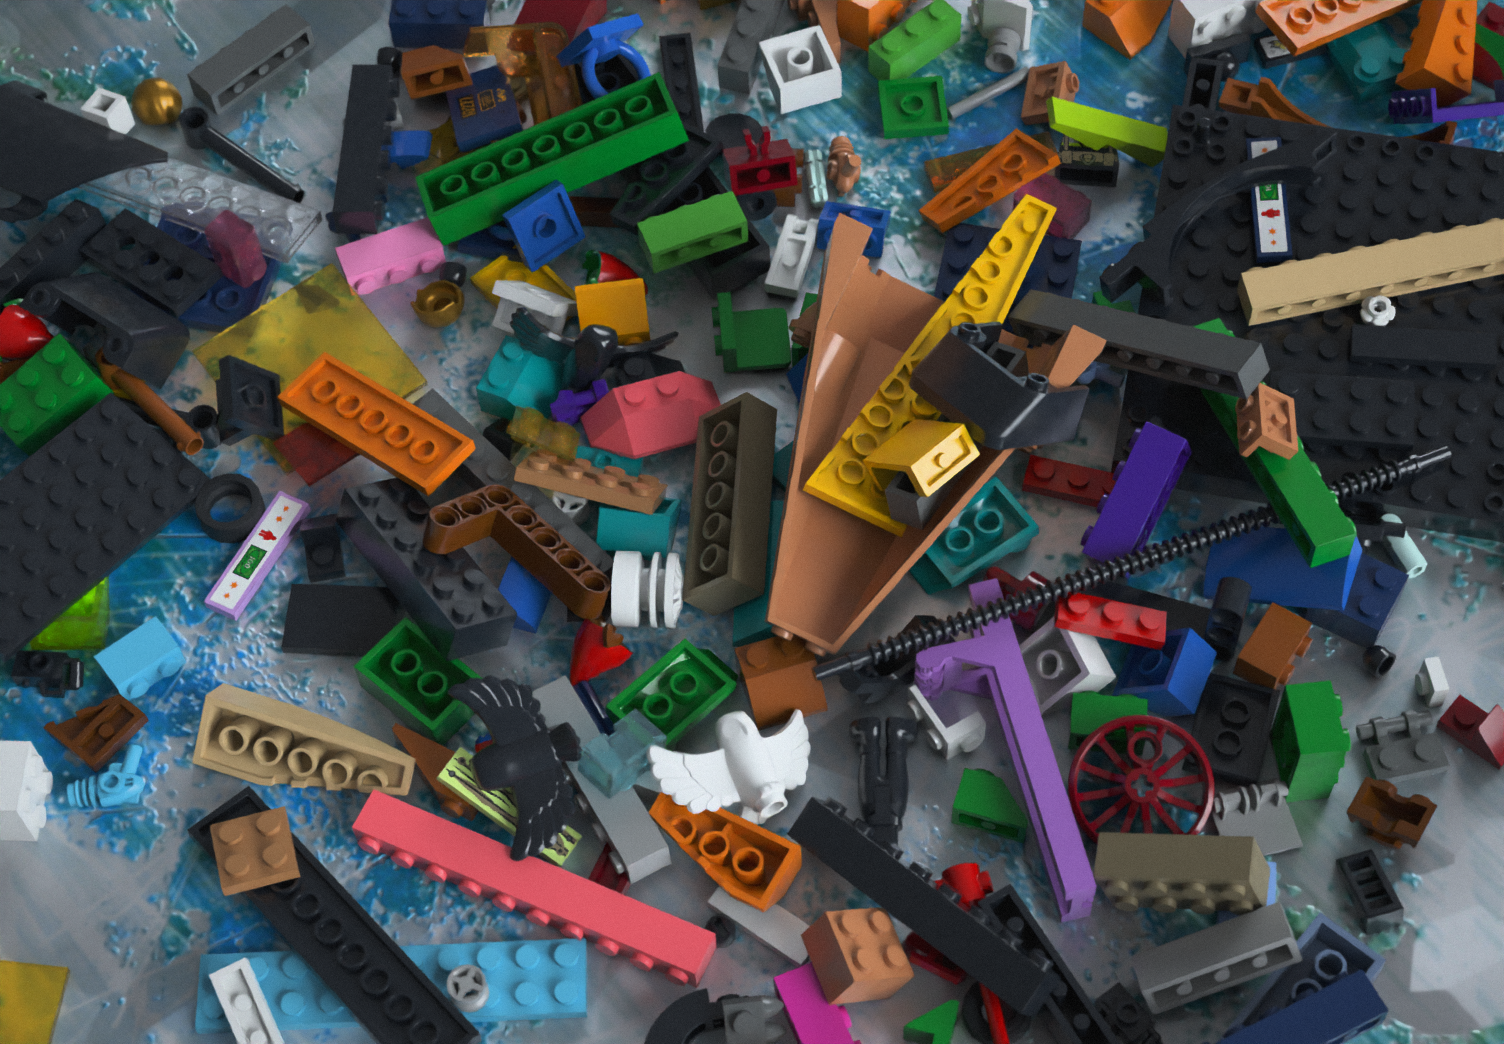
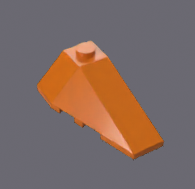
M1085 0L1082 26L1131 60L1152 42L1156 29L1160 22L1164 20L1172 0Z
M660 792L648 812L652 820L729 896L763 913L785 896L803 865L800 845L723 808H719L714 812L705 809L700 813L693 814L688 811L686 805L676 804L672 800V795Z

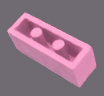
M428 217L335 248L341 271L352 298L361 294H369L376 289L391 284L402 283L406 279L424 273L434 272L446 262L443 246Z

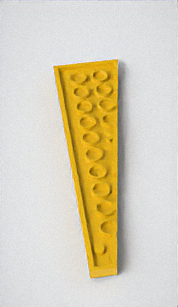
M1028 194L1023 197L1003 223L999 232L991 239L983 253L971 265L964 278L959 281L948 299L936 311L895 365L893 371L879 386L871 400L860 411L852 425L847 428L836 446L828 453L805 483L803 491L902 537L907 525L891 519L885 490L881 491L878 489L863 460L912 420L936 421L942 413L910 388L909 382L913 369L952 327L958 326L963 322L978 324L999 321L1003 324L1057 210L1056 207Z

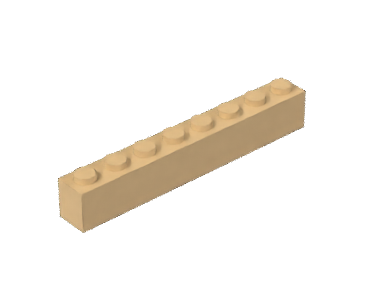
M1493 218L1485 221L1483 224L1468 227L1466 225H1459L1451 228L1449 231L1434 234L1432 232H1424L1414 238L1405 240L1390 239L1380 245L1370 247L1356 246L1346 252L1336 254L1322 253L1312 259L1302 261L1288 260L1280 265L1268 268L1253 267L1241 273L1237 288L1248 326L1359 304L1369 296L1377 297L1382 295L1388 298L1504 274V219Z

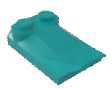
M1380 20L1325 43L1328 57L1358 103L1403 89L1395 81L1397 75L1403 72L1405 65L1402 63L1404 54L1408 51L1397 45Z
M996 476L979 489L970 502L908 571L928 595L941 590L952 589L1008 553L1025 550L1030 545L1032 538L1039 534V526Z

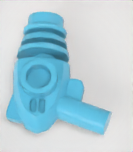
M133 744L128 745L123 764H111L109 772L99 774L98 779H96L95 775L89 777V780L88 778L83 779L82 784L79 780L68 784L67 796L70 806L78 805L82 807L85 804L88 807H91V805L99 807L101 804L102 807H109L124 803L137 804L139 794L142 793L145 786L144 780L135 775L143 751L142 747Z

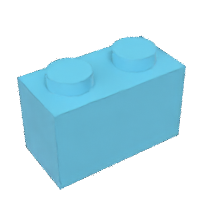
M156 616L94 656L99 668L115 691L128 701L132 698L140 697L147 692L150 686L164 677L172 676L182 665L187 663L179 645Z

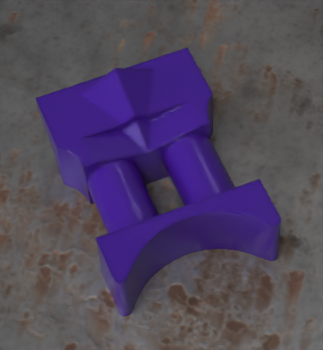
M605 379L592 382L593 389L573 394L572 390L558 391L559 396L557 400L550 404L555 431L578 423L579 418L609 392Z

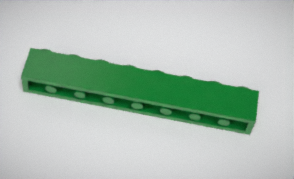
M1220 318L1193 326L1198 329L1235 337L1231 330L1226 329ZM1199 387L1239 452L1237 412L1235 411L1239 397ZM1298 435V452L1290 460L1268 452L1260 446L1248 457L1241 455L1310 568L1350 555L1356 537L1355 525L1351 518L1346 517L1340 509L1334 491L1328 489L1321 479L1317 464L1313 461L1311 462L1307 457Z

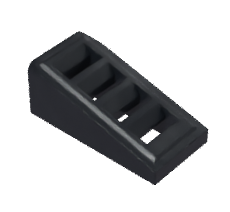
M1369 849L1336 859V866L1366 934L1372 935L1401 926L1403 924L1404 907L1373 850ZM1369 867L1371 870L1354 876L1352 874L1353 871ZM1373 881L1376 882V884L1369 885L1363 888L1359 887L1360 885H1364ZM1382 896V898L1374 901H1366L1374 897Z

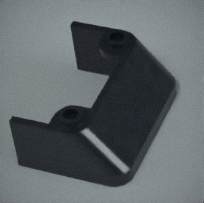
M999 321L978 324L963 322L958 326L952 327L912 371L909 386L913 391L952 422L964 424L969 435L980 444L996 450L1074 440L1089 392V388L1085 385L1056 388L1049 383V379L1046 376L1038 373L1016 377L989 357L986 353L995 341L998 342L1003 324Z

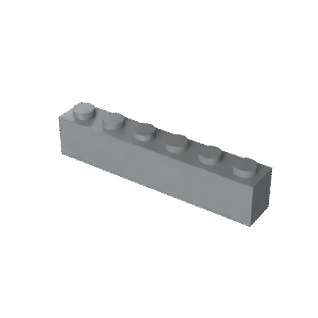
M566 675L532 691L533 697L541 703L540 712L545 717V724L548 728L568 722L580 738L581 743L579 746L582 748L580 753L581 759L577 762L563 761L561 763L562 771L566 774V783L570 786L573 785L578 793L574 795L580 811L584 816L590 813L595 823L591 824L597 840L601 845L606 842L609 844L612 852L608 856L618 874L625 872L632 884L671 864L666 841Z

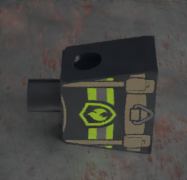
M1063 134L1058 151L1061 164L1055 167L1054 184L1116 188L1119 172L1117 149L1106 144L1096 151Z

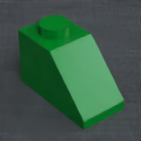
M981 768L974 770L964 769L952 807L951 823L1024 843L1028 820L1002 778Z

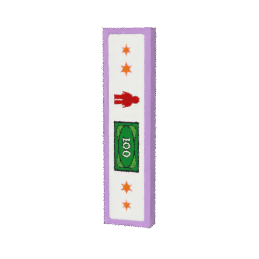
M281 491L277 493L204 600L206 608L237 621L301 526L302 519H305L310 513L309 503Z

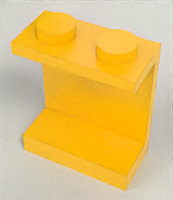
M914 419L867 456L863 462L879 490H885L899 471H904L907 473L918 495L928 497L978 457L980 453L964 424Z

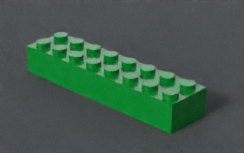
M660 72L418 175L415 178L429 221L442 245L445 246L503 221L502 215L555 180L563 183L568 193L668 149H672L689 141L663 78Z

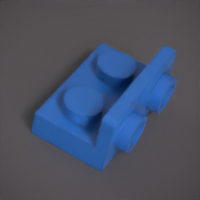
M830 201L825 202L819 217L817 248L826 250L834 223L839 213H842L873 228L862 255L882 257L884 238L890 224L891 211Z

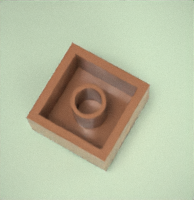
M882 907L826 911L801 934L829 1005L889 999L915 976L889 914Z

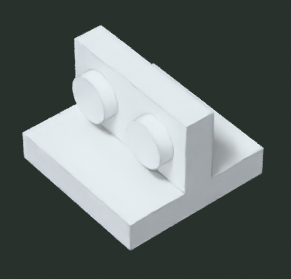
M495 281L492 294L500 296L501 299L492 326L514 334V330L509 323L512 321L511 314L516 313L517 308L524 307L538 322L561 335L567 316L578 315L577 302L524 281Z

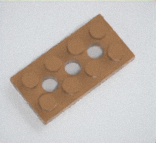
M538 449L537 452L533 451L516 467L514 481L650 515L654 513L665 499L668 487L666 484L659 483V479L651 475L634 477L626 475L625 470L618 467L606 466L602 469L591 466V462L586 459L571 458L566 460L558 458L557 453L545 449Z

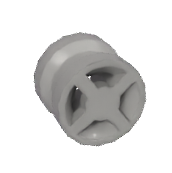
M466 964L452 970L446 984L453 1005L458 1010L467 1013L478 1011L484 1007L488 1001L489 988L481 969L474 965ZM472 990L475 991V993H471L465 996L467 992H470Z

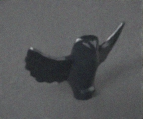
M524 307L517 308L516 313L511 314L512 321L509 322L514 330L515 337L520 341L519 343L523 349L532 351L536 356L562 364L560 390H572L573 394L592 389V382L598 381L606 369L614 368V361L643 352L656 354L673 343L679 332L674 331L650 341L632 345H618V336L615 329L605 325L591 324L584 328L575 338H571L551 331L545 325L538 322Z
M488 675L483 679L470 678L465 683L456 684L450 688L449 694L467 705L479 716L486 725L493 744L478 751L469 760L471 774L477 787L483 791H498L510 788L517 811L516 834L510 851V858L514 861H521L528 856H537L544 848L552 847L556 843L558 833L566 829L568 818L573 816L576 811L575 805L571 800L573 789L566 783V774L562 771L561 763L563 761L577 762L581 759L580 753L582 748L579 746L581 743L580 738L568 722L549 728L546 726L545 717L540 712L541 703L533 697L532 689L529 685H518L511 679L501 681L492 675Z

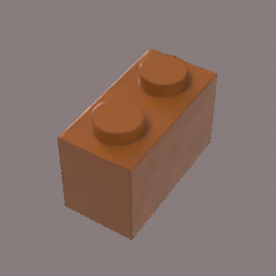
M1272 602L1238 655L1233 674L1249 683L1276 689L1279 683L1285 686L1295 670V666L1291 665L1296 656L1303 658L1313 639L1308 637L1312 623Z

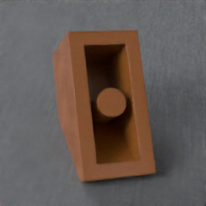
M434 45L403 52L401 75L411 100L473 84L462 54Z

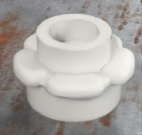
M1369 296L1361 304L1363 308L1360 310V315L1366 325L1386 326L1389 320H1393L1395 316V307L1391 306L1390 299L1385 296ZM1379 308L1381 312H1376L1374 309Z

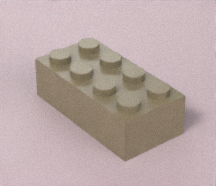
M1099 832L1093 876L1111 904L1123 911H1136L1140 907L1153 908L1163 913H1172L1176 909H1191L1199 914H1212L1216 910L1230 911L1241 916L1261 907H1266L1270 867L1255 838L1252 836Z

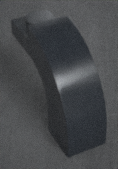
M915 615L901 633L906 635L908 629H912L915 632L919 625L926 628L928 622H932L935 625L937 624V618L932 615ZM949 635V639L946 641L942 638H939V642L937 644H934L932 641H930L929 646L927 648L953 643L956 641L951 635ZM919 645L918 651L910 648L907 655L899 652L898 658L890 655L887 662L879 659L877 665L871 662L854 672L849 670L838 674L839 682L847 691L856 694L864 704L882 700L897 693L914 681L916 654L919 651H923V649L927 650V648Z
M707 988L691 992L673 1002L659 1015L650 1028L644 1044H692L697 1038L708 1032L725 1029L722 1000L749 997V995L740 997L738 994H727L719 997L716 1002H709Z

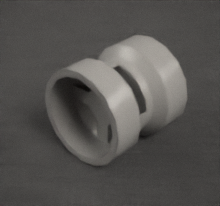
M997 28L990 32L988 49L984 59L988 69L997 73H1008L1015 68L1017 52L1021 41L1017 32L1008 28Z

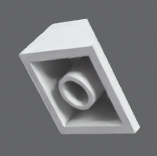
M971 0V6L968 7V17L971 24L977 26L982 37L989 39L990 32L997 28L1012 29L1020 36L1019 50L1025 51L1029 49L1033 11L1030 0Z
M820 25L759 42L770 91L781 114L842 97V72Z
M1054 617L1019 645L1042 716L1071 706L1073 693H1081L1083 691L1099 692L1116 678L1095 636L1054 627Z

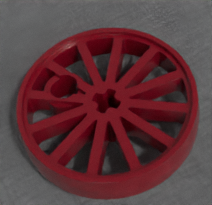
M1130 715L1103 724L1093 731L1081 744L1069 770L1068 799L1077 824L1095 845H1098L1099 838L1096 830L1127 804H1129L1119 833H1129L1134 816L1139 808L1143 834H1153L1150 820L1151 809L1171 834L1198 835L1206 824L1212 809L1214 778L1205 752L1187 731L1159 717ZM1134 727L1154 729L1156 733L1154 734L1150 731L1135 733ZM1124 729L1127 742L1126 756L1131 763V767L1120 758L1106 741L1105 736ZM1164 734L1171 736L1183 745L1179 752L1155 771H1152L1153 765L1162 754L1161 742ZM1139 740L1150 742L1154 750L1153 757L1147 760L1138 758L1133 750L1135 742ZM1094 745H1097L1122 775L1090 765L1083 760L1089 750ZM1188 754L1194 759L1200 773L1174 779H1159ZM1081 771L1118 786L1078 793V772ZM1139 778L1144 779V785L1150 787V790L1146 791L1143 797L1138 796L1137 789L1131 788V785H1134ZM1201 784V806L1175 797L1163 790ZM1122 796L1113 806L1091 823H1088L1079 804ZM1160 802L1197 816L1193 825L1186 833L1177 826Z

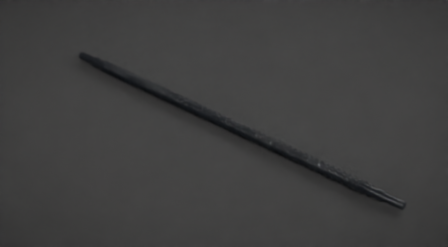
M1445 445L1419 455L1411 454L1399 462L1390 460L1388 465L1381 463L1378 468L1372 466L1369 472L1362 470L1360 476L1357 473H1353L1351 478L1344 476L1341 482L1334 480L1332 485L1329 483H1325L1328 489L1334 491L1339 501H1343L1346 496L1349 498L1354 497L1355 492L1361 495L1364 489L1371 491L1374 486L1380 488L1383 483L1389 485L1392 483V479L1398 482L1403 475L1417 474L1425 467L1451 458V451ZM1268 503L1266 509L1263 506H1259L1257 512L1250 509L1247 515L1242 512L1239 513L1238 519L1235 516H1230L1228 522L1221 519L1219 525L1211 523L1209 529L1206 526H1202L1200 532L1193 529L1190 535L1182 533L1180 539L1177 536H1173L1171 542L1164 539L1161 545L1154 543L1152 549L1148 546H1144L1142 552L1135 549L1132 556L1129 553H1125L1123 559L1116 556L1113 562L1105 560L1103 566L1099 563L1094 565V569L1087 566L1084 573L1076 570L1075 576L1067 573L1065 579L1057 577L1055 583L1047 580L1045 586L1037 584L1035 590L1027 587L1026 593L1018 590L1015 597L1011 594L1006 596V600L998 597L995 604L992 601H988L986 607L979 604L975 611L972 608H968L966 614L959 611L955 618L952 615H948L946 621L939 618L935 625L932 622H928L926 628L919 625L915 632L912 629H908L906 635L899 632L895 639L892 636H888L886 642L879 639L875 646L872 643H868L866 649L848 651L843 657L812 667V674L817 682L849 670L854 672L871 662L877 665L879 659L887 662L890 655L894 658H898L899 652L907 655L910 648L914 651H918L919 645L927 648L930 641L934 644L939 642V638L946 641L949 639L950 634L954 637L959 635V631L966 634L969 632L970 627L977 630L979 624L985 627L988 626L989 620H992L994 623L999 621V617L1006 620L1009 617V613L1013 616H1017L1019 610L1026 613L1029 606L1033 609L1038 608V603L1046 606L1049 599L1052 602H1056L1058 596L1066 599L1069 592L1072 595H1076L1078 589L1082 592L1087 590V586L1094 589L1097 587V582L1101 585H1105L1107 579L1114 582L1117 575L1120 578H1125L1126 572L1134 575L1136 569L1144 571L1146 565L1150 568L1155 566V562L1162 565L1165 562V558L1168 561H1173L1175 555L1182 558L1184 552L1192 554L1194 548L1198 551L1203 550L1204 545L1210 548L1213 546V542L1221 544L1223 538L1226 541H1230L1232 535L1239 538L1242 532L1249 534L1251 528L1258 531L1261 525L1267 528L1270 526V522L1278 524L1280 519L1271 504Z

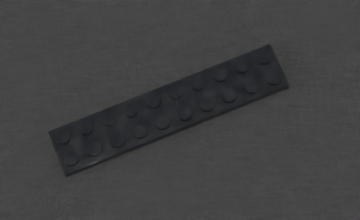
M248 786L187 829L190 838L217 867L210 825L271 809ZM291 831L300 877L240 892L242 896L376 1044H479L482 1039L478 1030Z

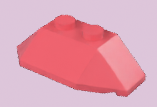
M677 371L613 388L586 411L580 419L591 448L602 449L631 459H638L697 443L699 416L721 404L711 381Z

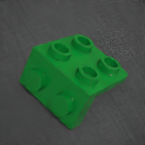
M731 292L717 293L718 307L711 308L713 328L720 327V335H714L716 356L722 355L724 373L785 368L791 365L787 312L784 308L733 311Z

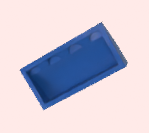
M1260 527L1258 531L1251 528L1249 534L1242 532L1239 538L1232 535L1230 541H1226L1223 538L1221 544L1213 542L1206 566L1203 595L1205 599L1214 600L1219 580L1224 577H1236L1249 583L1252 588L1248 603L1271 605L1274 602L1282 606L1344 611L1362 554V547L1356 536L1350 555L1310 568L1286 528Z

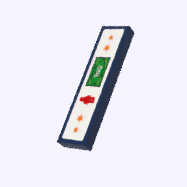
M1281 137L1246 139L1247 160L1281 147ZM1272 184L1250 188L1256 263L1292 260L1286 185Z

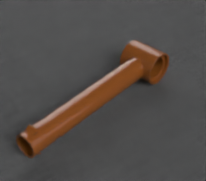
M103 346L97 350L95 359L99 375L112 390L122 389L153 421L177 443L179 451H184L188 455H194L202 449L204 441L201 438L200 431L196 433L143 380L109 362L103 354Z

